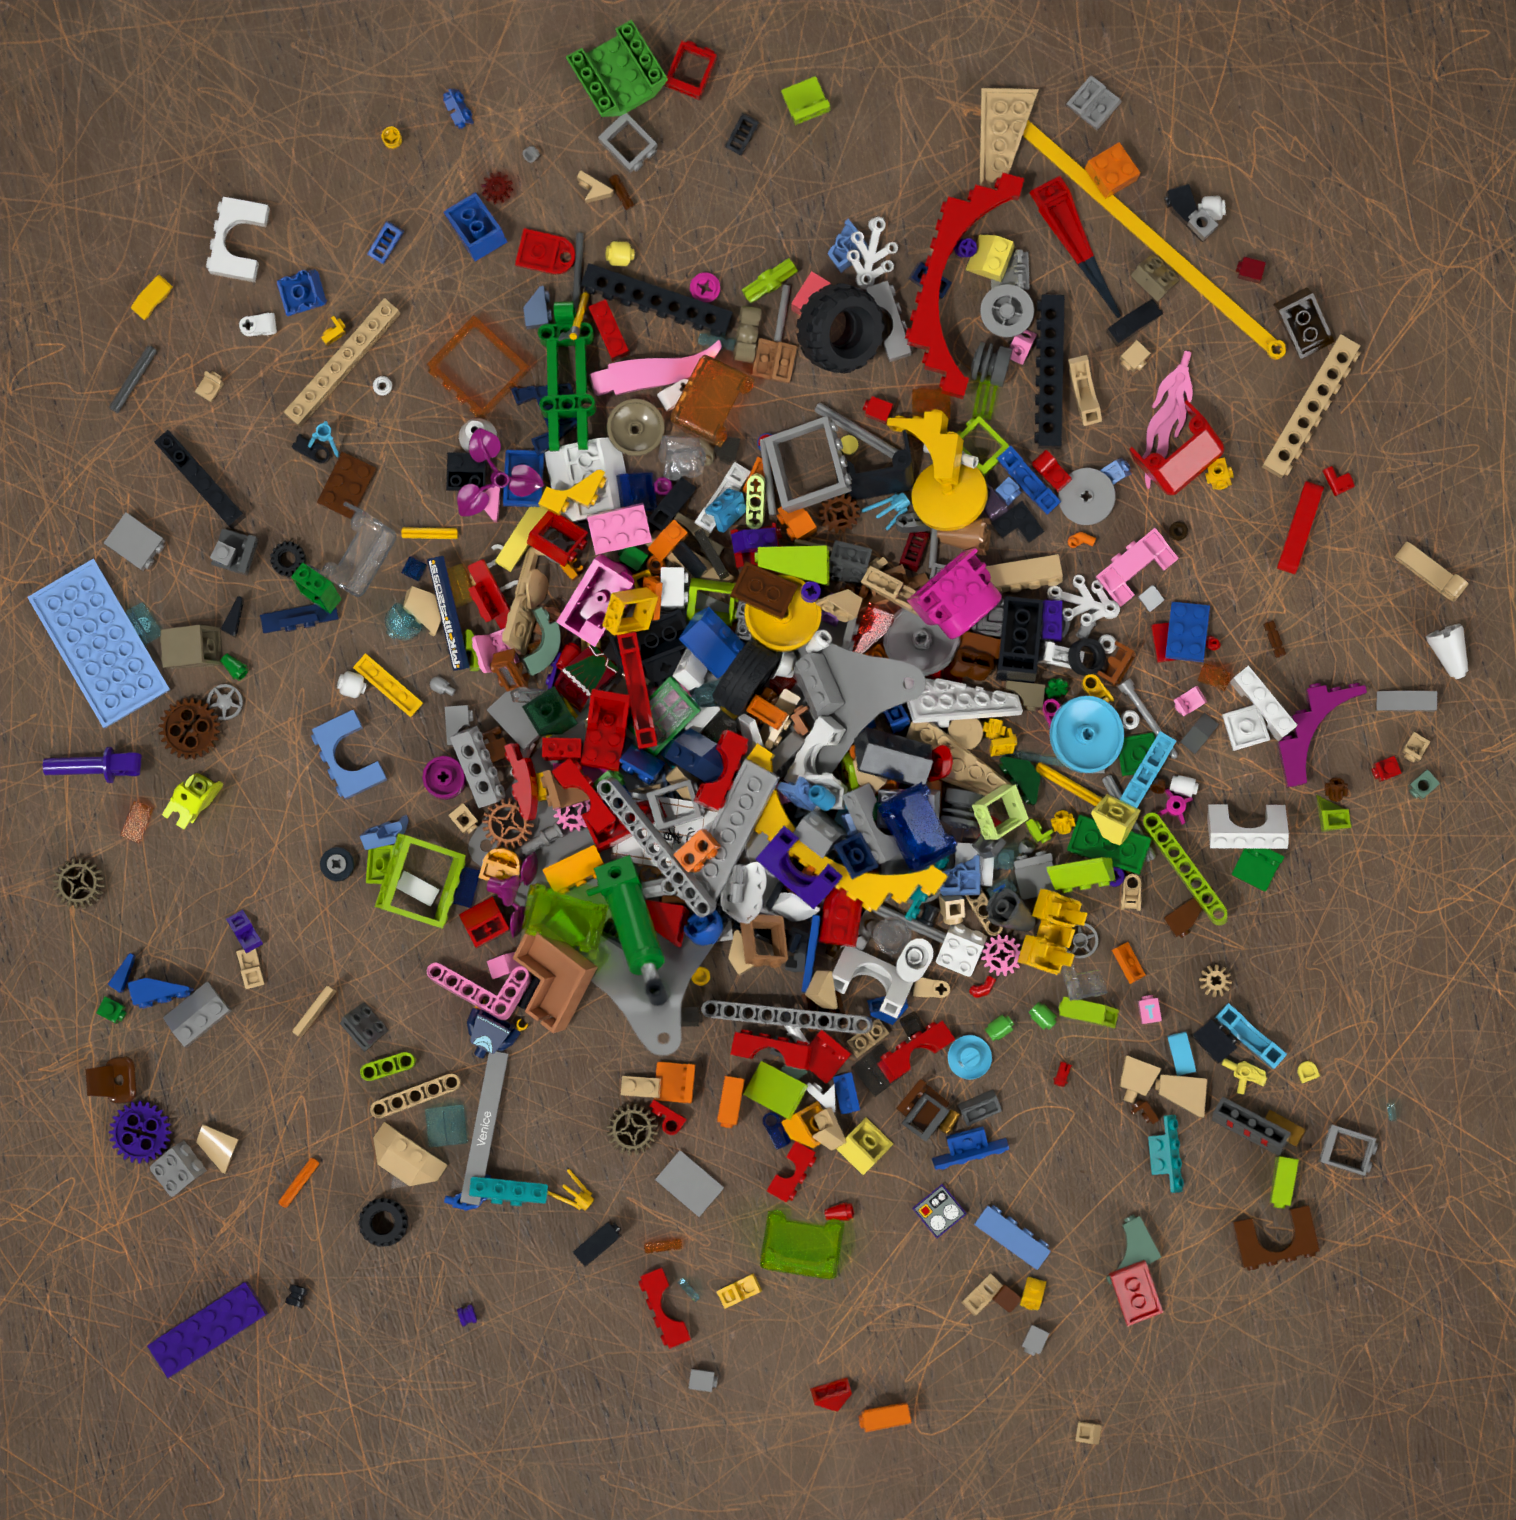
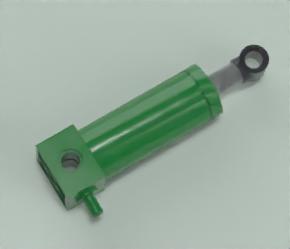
M628 855L595 867L594 871L598 880V886L587 889L586 892L588 897L598 893L604 896L630 972L635 975H643L646 982L645 993L649 1001L655 1006H660L668 999V993L657 973V970L663 966L665 958L643 895L638 871L631 856Z

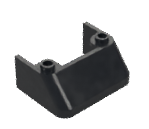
M902 430L904 450L894 453L892 458L893 467L856 474L854 465L847 461L848 466L846 470L852 479L850 484L852 491L844 493L845 497L851 494V500L856 499V501L908 492L913 488L914 474L906 430ZM835 469V475H836V480H837V484H838L839 481H838V477H837V473H836V469Z

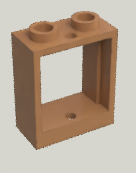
M758 914L748 924L740 922L745 964H753L754 967L769 965L771 968H778L788 960L783 916ZM753 928L771 929L774 956L756 954Z

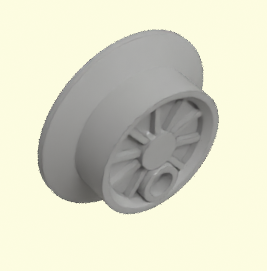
M1010 284L999 285L985 295L981 304V318L986 328L993 334L1000 337H1014L1023 333L1031 324L1034 315L1033 302L1022 288Z

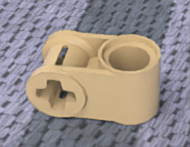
M1135 874L1127 875L1124 878L1121 910L1125 908L1141 910V879ZM1130 877H1134L1137 880L1135 888H1129L1127 885V880Z
M920 978L914 982L913 996L944 998L950 993L949 984L942 980ZM940 984H944V987L947 988V992H943V995H939V991H936V987H940Z

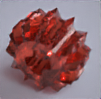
M497 172V177L490 173L491 179L484 177V181L487 184H481V188L485 189L482 191V195L487 196L486 200L488 202L493 199V203L497 204L498 199H500L503 204L505 203L503 197L511 198L508 193L513 192V188L509 187L513 183L511 180L507 181L508 175L506 174L501 178V172ZM497 184L500 187V191L496 192L494 187Z

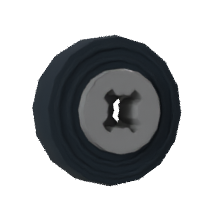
M340 847L330 848L322 855L320 860V869L323 875L329 880L336 882L344 881L350 877L355 866L351 853Z

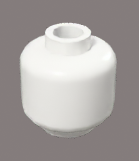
M1205 196L1202 199V203L1198 204V212L1203 208L1214 221L1221 220L1223 215H1226L1225 200H1222L1220 196Z
M346 671L340 675L337 688L342 695L357 698L360 693L364 694L367 683H364V677L361 674Z

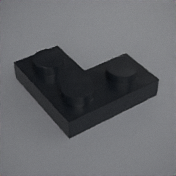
M1023 501L991 522V525L1002 539L1017 528L1028 543L1045 532Z

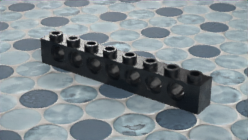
M588 263L581 283L584 292L595 295V293H598L606 300L613 301V299H616L624 306L631 307V305L638 307L639 311L649 313V311L655 312L657 317L662 319L672 318L675 323L680 325L690 324L693 329L698 331L708 330L711 335L716 337L726 336L733 316L732 311ZM605 279L608 284L606 287L601 288L597 285L598 281ZM619 285H623L626 288L622 294L615 291ZM637 291L644 294L640 300H636L633 297ZM655 297L662 300L658 306L651 304L652 299ZM673 303L680 306L676 312L669 310L670 305ZM689 310H696L698 312L695 318L688 317L687 313ZM707 316H714L716 321L713 324H708L705 322Z
M1041 295V300H1037V311H1041L1040 319H1037V330H1040V338H1036V349H1040V356H1036V368H1039V375H1036L1035 387H1039V394H1035V406H1039L1038 413H1035V424L1038 425V432L1034 433V443H1038V449H1061L1065 295ZM1052 311L1056 317L1052 320L1047 319L1045 313ZM1052 330L1055 333V337L1047 338L1045 332ZM1046 349H1052L1054 350L1055 355L1053 357H1047L1044 351ZM1050 367L1054 370L1055 374L1047 376L1044 373V369ZM1050 386L1054 389V393L1047 395L1043 389ZM1050 405L1053 407L1054 412L1046 414L1043 407ZM1045 424L1052 425L1053 431L1051 433H1046L1043 430Z

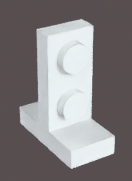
M1040 642L1038 663L1072 669L1068 661L1070 648L1057 646L1053 642ZM1080 651V659L1082 664L1085 653L1084 651Z

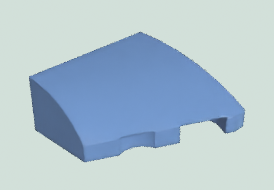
M849 219L845 221V226L841 234H838L835 245L828 252V256L840 273L852 265L847 259L849 251L857 250L860 254L858 260L862 258L856 244L851 241L852 233L858 232V230ZM858 234L855 235L857 241L860 239ZM863 240L865 246H866L867 249H868L869 246H868L867 243ZM852 252L851 258L855 259V254Z
M402 816L398 822L391 823L388 821L367 829L360 836L364 849L368 850L395 844L398 833L404 835L409 820L408 816Z
M980 855L973 856V859L965 863L957 864L953 869L943 871L949 877L940 889L942 896L981 895Z

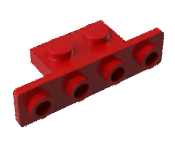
M481 559L468 566V570L476 583L468 588L470 597L475 601L479 614L484 618L485 622L495 619L500 630L506 628L507 616L511 609L485 560Z

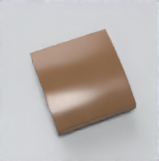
M758 338L750 376L790 383L797 346Z

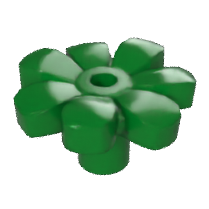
M1052 678L1048 682L1049 687H1045L1044 690L1049 699H1053L1054 696L1057 699L1061 697V694L1066 695L1068 693V683L1061 678L1057 680Z

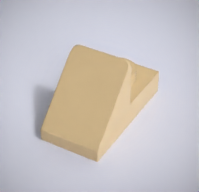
M582 171L577 175V180L581 187L586 190L591 188L585 199L586 203L613 196V189Z
M831 1107L814 1115L820 1132L812 1136L814 1139L831 1151L847 1143Z

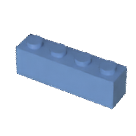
M994 1205L991 1208L986 1206L974 1225L1038 1270L1051 1252L1048 1249L1050 1245L1041 1239L1037 1242L1032 1238L1034 1235L1026 1228L1023 1230L1019 1229L1016 1226L1018 1222L1009 1216L1007 1219L1001 1216L1002 1211Z

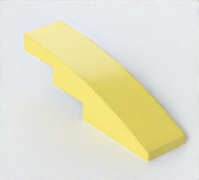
M529 507L496 558L495 563L511 572L529 547L527 540L530 531L548 510L542 507Z

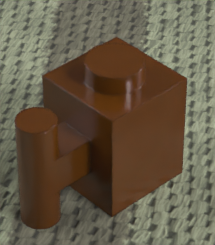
M499 726L482 732L483 740L488 739L489 741L485 747L490 753L492 764L506 759L504 746L507 743L504 737L498 740L495 735L502 733Z

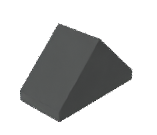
M1203 713L1180 743L1196 754L1219 724L1206 713Z

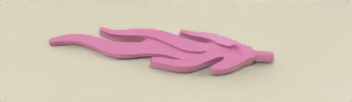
M1184 351L1181 364L1159 386L1152 408H1156L1159 405L1166 391H1168V398L1148 425L1146 452L1142 457L1143 459L1150 455L1156 434H1158L1156 453L1165 458L1168 453L1169 435L1172 426L1178 419V426L1174 433V437L1177 438L1185 423L1186 407L1183 393H1186L1189 402L1192 401L1193 395L1188 372L1191 352ZM1145 473L1146 487L1150 489L1151 478Z

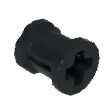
M924 903L925 908L917 921L933 927L934 918L937 912H940V909Z

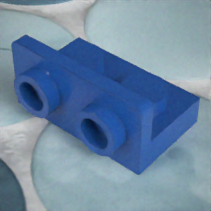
M852 1072L833 1077L841 1114L860 1111Z

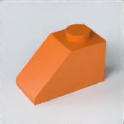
M673 520L658 535L648 550L662 562L679 542L688 536V532Z

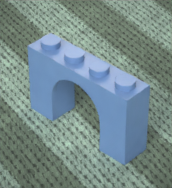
M354 710L313 728L314 734L311 735L314 744H319L322 750L319 752L324 763L327 762L330 767L327 771L331 779H335L338 784L335 788L339 796H343L346 800L388 780L378 761L358 771L344 770L336 761L335 750L338 743L344 737L363 729Z

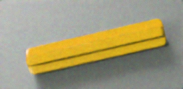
M403 527L401 536L402 538L457 539L458 530L456 528Z

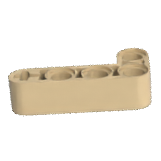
M1405 542L1395 555L1397 561L1453 602L1459 598L1469 585L1462 577L1457 574L1452 575L1409 542Z

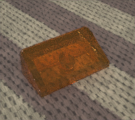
M134 801L120 836L140 844L154 808Z

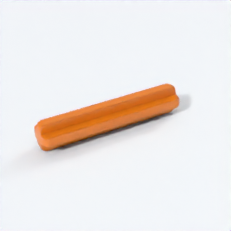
M309 1159L280 1198L278 1203L282 1207L287 1208L315 1171L319 1165L316 1159Z

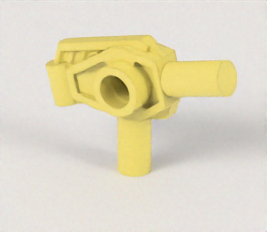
M1225 1058L1221 1064L1233 1070L1234 1077L1239 1079L1238 1094H1245L1247 1081L1255 1082L1263 1087L1267 1081L1264 1070L1245 1061L1236 1064Z

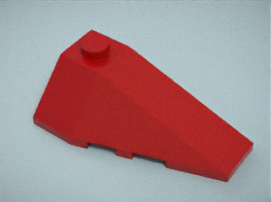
M649 801L636 802L654 825L655 820ZM660 802L664 818H667L665 810ZM589 811L582 814L599 853L633 836L617 816H615L617 822L597 835L586 820ZM630 813V819L634 822L635 815Z

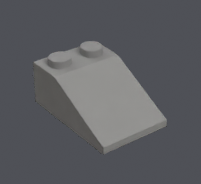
M821 809L808 813L793 833L799 838L798 840L822 859L835 848V844L843 841L848 836L846 829Z

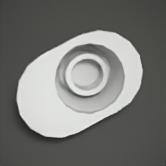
M776 651L778 663L771 674V679L775 675L792 678L795 672V663L797 662L796 655L793 651Z
M914 939L905 946L896 964L898 975L902 980L915 982L923 976L933 959V948L928 941Z

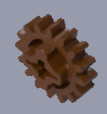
M842 494L827 499V501H822L823 507L818 509L822 513L819 515V519L823 520L822 525H828V531L834 528L835 533H838L839 529H842V532L845 533V528L847 527L852 530L851 524H857L858 522L855 518L860 517V513L856 512L860 510L859 505H856V499L851 500V494H848L846 497ZM849 505H850L851 508H852V513H851V514L847 511L848 508H849V507H848ZM841 510L843 511L842 514H841V513H838V514L836 515V512H835V511H838V512H840ZM827 511L831 513L830 520L827 517Z

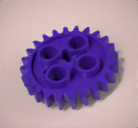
M139 1101L138 1106L131 1102V1108L124 1105V1112L118 1110L120 1116H113L116 1123H110L114 1130L109 1131L110 1134H114V1137L109 1141L116 1142L112 1148H119L117 1155L124 1153L123 1159L126 1160L128 1157H131V1163H134L137 1158L139 1164H142L143 1158L146 1163L150 1162V1157L156 1160V1153L163 1155L161 1148L168 1149V1146L164 1143L165 1141H171L167 1134L172 1133V1131L167 1130L171 1123H165L168 1116H161L164 1110L157 1112V1105L150 1108V1102L143 1106L142 1101ZM132 1115L138 1117V1123L135 1126L129 1123ZM151 1120L157 1123L154 1131L148 1129V1123ZM126 1126L138 1130L142 1127V1131L156 1134L157 1137L152 1138L146 1135H141L139 1138L138 1133L124 1130V1127ZM126 1134L133 1136V1142L129 1145L124 1142ZM145 1139H149L152 1143L151 1148L148 1150L144 1149L142 1145Z

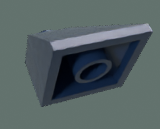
M861 832L834 845L852 880L879 867Z

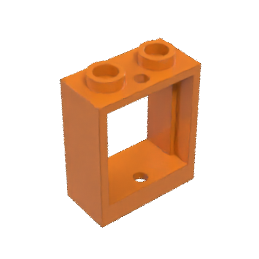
M725 1076L717 1122L721 1123V1127L732 1128L733 1125H737L744 1079Z
M907 1402L861 1411L862 1415L858 1416L860 1427L865 1428V1432L911 1423Z

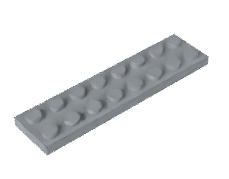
M748 759L744 760L726 796V802L723 808H720L709 830L710 834L721 845L717 850L718 854L710 860L707 859L703 863L705 866L700 871L692 872L715 903H717L733 872L734 865L737 864L780 779L779 776ZM704 841L702 844V847L705 851L708 849V843L706 841ZM690 888V894L695 897V890ZM677 893L676 896H678V897H680L681 899H683V898L681 897V895H680L679 893ZM702 903V909L707 912V905Z

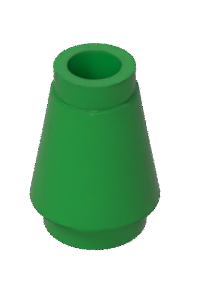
M228 653L220 660L231 677L238 681L242 680L249 671L246 668V664Z

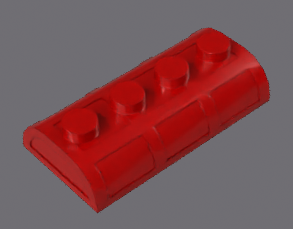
M834 887L824 899L818 942L856 948L863 902L858 898L854 901L846 895L848 891L841 887L838 890Z

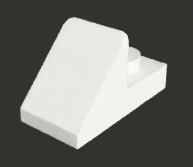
M809 1082L806 1090L825 1108L831 1107L833 1112H835L834 1084L823 1095L821 1093L823 1089L815 1082L812 1085Z

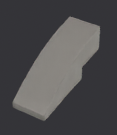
M1377 691L1376 711L1435 712L1437 711V691Z

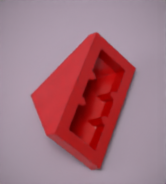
M848 1378L810 1389L816 1406L836 1412L840 1410L852 1395Z

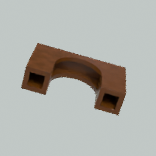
M1309 1205L1288 1209L1293 1227V1238L1288 1247L1279 1252L1267 1251L1260 1245L1252 1218L1232 1222L1242 1268H1247L1250 1271L1259 1269L1260 1264L1266 1263L1268 1267L1277 1265V1261L1285 1259V1262L1297 1260L1296 1256L1304 1255V1258L1316 1256L1315 1252L1320 1250Z

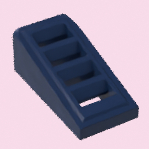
M919 262L908 279L923 288V285L920 284L922 275L920 278L917 276L921 270L924 271V274H927L928 267L924 263ZM942 276L941 282L944 284L939 291V298L943 299L952 284L951 281Z

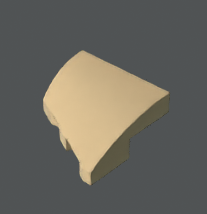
M412 586L406 593L403 609L408 614L413 615L419 624L422 623L430 631V635L435 636L441 621L436 595Z
M202 1125L196 1143L219 1170L225 1174L239 1139L207 1125Z

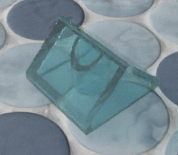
M464 1105L425 1109L429 1148L468 1143Z

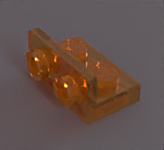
M942 388L913 389L912 417L919 416L924 418L925 412L937 409L943 411L950 419V396L941 394Z

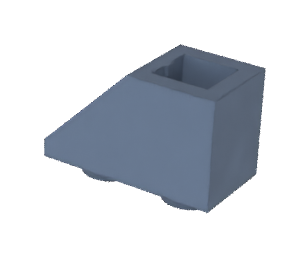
M540 286L523 307L526 329L540 328L542 325L549 324V321H552L551 309L547 310V302H550L549 291H545L544 286Z

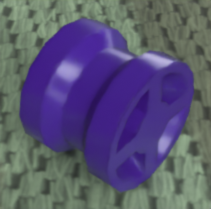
M970 238L960 239L954 248L955 254L962 258L972 257L977 251L976 242Z
M806 582L801 590L802 599L807 603L816 602L820 597V586L816 582Z
M1113 867L1115 881L1110 882L1109 886L1117 887L1123 883L1125 876L1120 868Z
M472 1304L468 1305L467 1308L457 1309L462 1327L467 1326L470 1322H478Z

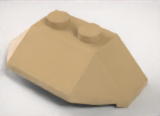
M386 1122L382 1124L374 1136L378 1165L408 1186L438 1181L448 1164Z

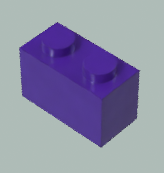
M775 528L741 530L731 534L734 553L758 552V547H778Z

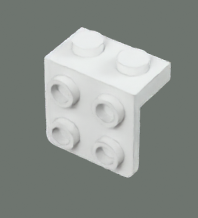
M804 773V775H798V778L800 776L804 777L812 786L822 785L835 795L836 802L831 809H845L842 795L847 793L848 787L841 780L836 779L833 774L822 773V775H815L813 773Z
M961 923L950 925L936 963L965 976H971L987 936L983 935L980 931L966 928Z

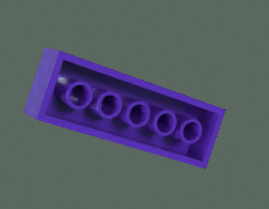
M247 1281L147 1345L166 1377L170 1378L268 1315V1312Z

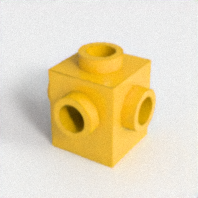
M1225 457L1217 459L1208 467V472L1205 473L1207 483L1212 484L1213 490H1223L1232 485L1230 478H1234L1232 467L1227 466Z

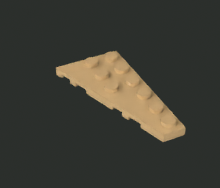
M981 89L980 186L998 190L994 188L997 177L1001 178L1002 172L1009 174L1039 89Z
M911 722L906 738L930 744L932 750L940 745H946L951 750L952 770L946 778L940 780L984 796L1003 784H1011L932 722ZM1002 797L997 799V801L1004 803Z

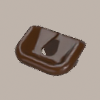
M126 1056L110 1059L106 1066L85 1069L87 1096L108 1097L111 1102L117 1104L129 1103L134 1100L136 1096L135 1066L131 1058ZM119 1075L123 1076L122 1086L114 1083V1079Z

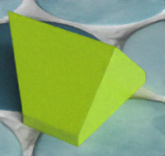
M1316 794L1321 832L1351 828L1349 809H1344Z

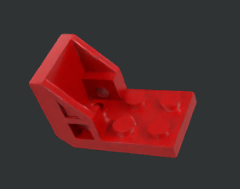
M592 689L581 765L619 772V760L622 756L630 713V695Z

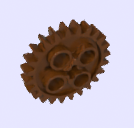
M184 698L183 704L176 700L177 706L175 707L170 704L171 711L164 710L167 716L160 717L164 724L158 725L163 728L159 735L165 736L161 742L168 743L165 749L172 748L170 754L173 755L178 752V758H181L183 754L185 760H188L190 755L193 760H196L197 754L203 758V751L210 753L208 747L215 748L216 746L213 741L220 740L215 736L221 733V731L216 730V727L220 726L221 723L215 722L219 716L212 715L215 709L207 710L209 707L208 703L202 706V700H199L197 704H195V698H191L190 703L187 698ZM190 710L192 718L186 721L183 715L186 711ZM200 715L199 720H197L193 725L194 721L196 720V717ZM204 721L207 723L208 728L206 731L201 732L199 724ZM187 725L192 726L194 730L192 733H187ZM175 726L181 728V733L178 736H174L172 733ZM186 734L183 742L180 743L179 740ZM194 737L196 745L191 748L187 742L189 738Z

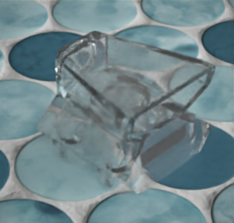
M662 436L658 457L660 462L665 464L663 476L669 480H677L682 476L694 478L703 474L706 453L705 448L701 447L698 437Z

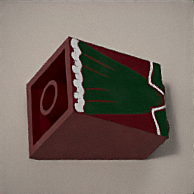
M590 644L560 672L553 687L581 713L590 704L592 689L603 690L616 677L619 669L616 663L609 660L599 647H594Z

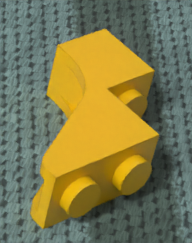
M596 470L568 490L560 491L546 487L538 504L540 507L559 516L562 512H566L570 504L567 502L568 499L589 509L591 505H595L599 497L597 495L599 488L603 489L607 478H605L606 473L602 470Z

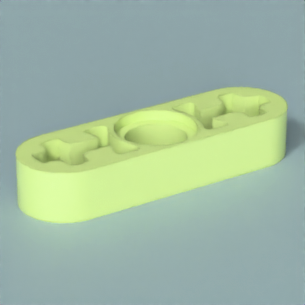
M758 473L751 475L747 481L746 524L751 529H759L763 525L765 518L766 481ZM755 478L758 479V482H761L757 487V492H754L755 484L752 483ZM758 497L761 500V504L753 506L751 498ZM754 511H758L756 518L760 521L757 524H754V521L751 520L754 517Z

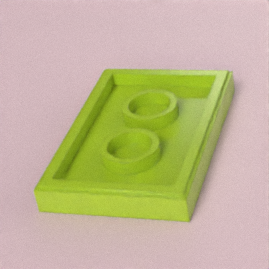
M761 1061L743 1095L790 1120L808 1085Z

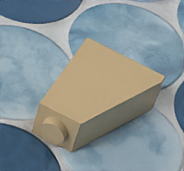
M1159 1075V1079L1156 1078L1155 1090H1158V1095L1195 1116L1204 1118L1207 1079Z

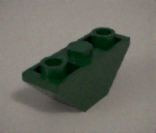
M1001 757L998 766L1004 774L1008 772L1012 778L1009 781L1011 784H1016L1017 789L1021 790L1023 793L1021 797L1027 805L1031 804L1032 807L1036 805L1041 776L1034 766L1027 760Z

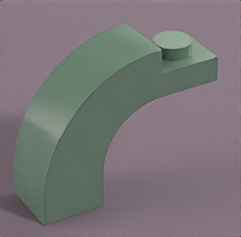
M542 607L532 610L541 629V642L536 650L521 657L528 674L531 676L541 672L551 664L560 646L558 623L556 621L549 623L550 616L547 610H543Z

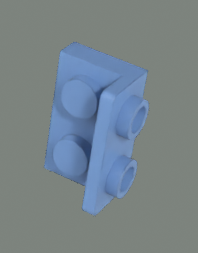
M800 776L796 784L780 782L777 786V789L796 807L813 811L816 807L808 795L809 790L813 786L804 777Z

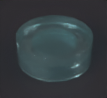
M1394 1102L1387 1103L1389 1121H1397Z

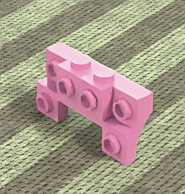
M1156 528L1151 530L1137 543L1135 541L1131 542L1126 547L1127 551L1124 554L1118 553L1111 559L1113 563L1096 576V579L1105 588L1113 601L1118 603L1119 607L1135 595L1126 585V582L1154 560L1165 571L1179 559Z

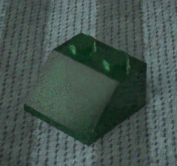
M555 686L522 706L539 736L563 734L578 724Z

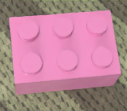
M643 503L587 515L596 555L652 542Z

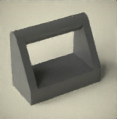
M924 1092L901 1124L926 1142L948 1114L949 1110ZM930 1101L940 1111L921 1134L910 1124L926 1102Z

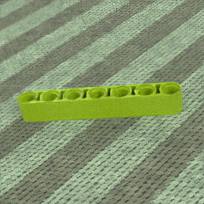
M1156 813L1146 814L1143 824L1148 835L1211 922L1217 926L1225 924L1228 919L1225 906ZM1149 820H1156L1157 825L1150 827L1147 825V822ZM1161 835L1169 837L1165 842H1160L1158 838ZM1172 850L1179 851L1177 857H1171L1169 853ZM1187 865L1191 869L1189 872L1183 873L1180 871V868ZM1193 881H1200L1202 883L1199 888L1191 886ZM1205 896L1213 898L1212 902L1207 904L1202 900ZM1221 911L1224 913V916L1221 919H1216L1213 916L1214 913Z

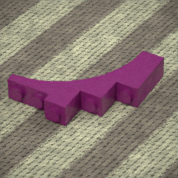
M1321 683L1309 685L1310 688L1305 690L1310 712H1307L1306 709L1295 711L1296 715L1291 717L1298 725L1294 728L1295 738L1293 739L1292 735L1285 736L1277 743L1286 788L1307 783V751L1316 728L1336 706L1351 698L1366 694L1365 685L1360 686V683L1348 685V689L1341 690V687L1331 688L1330 692H1327L1326 685L1321 686Z

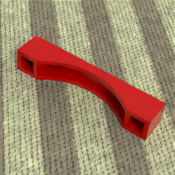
M632 632L617 635L628 695H630V706L638 748L644 749L658 746L637 634Z

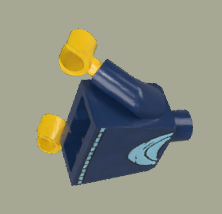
M475 1006L472 1008L467 1020L468 1034L471 1036L470 1042L477 1046L474 1054L479 1058H485L487 1052L495 1054L497 1050L503 1051L509 1048L521 1035L520 1031H524L527 1028L528 1023L524 1028H521L518 1024L522 1019H519L516 1022V1028H514L515 1025L510 1022L497 1019L484 1010L480 1011V1008Z

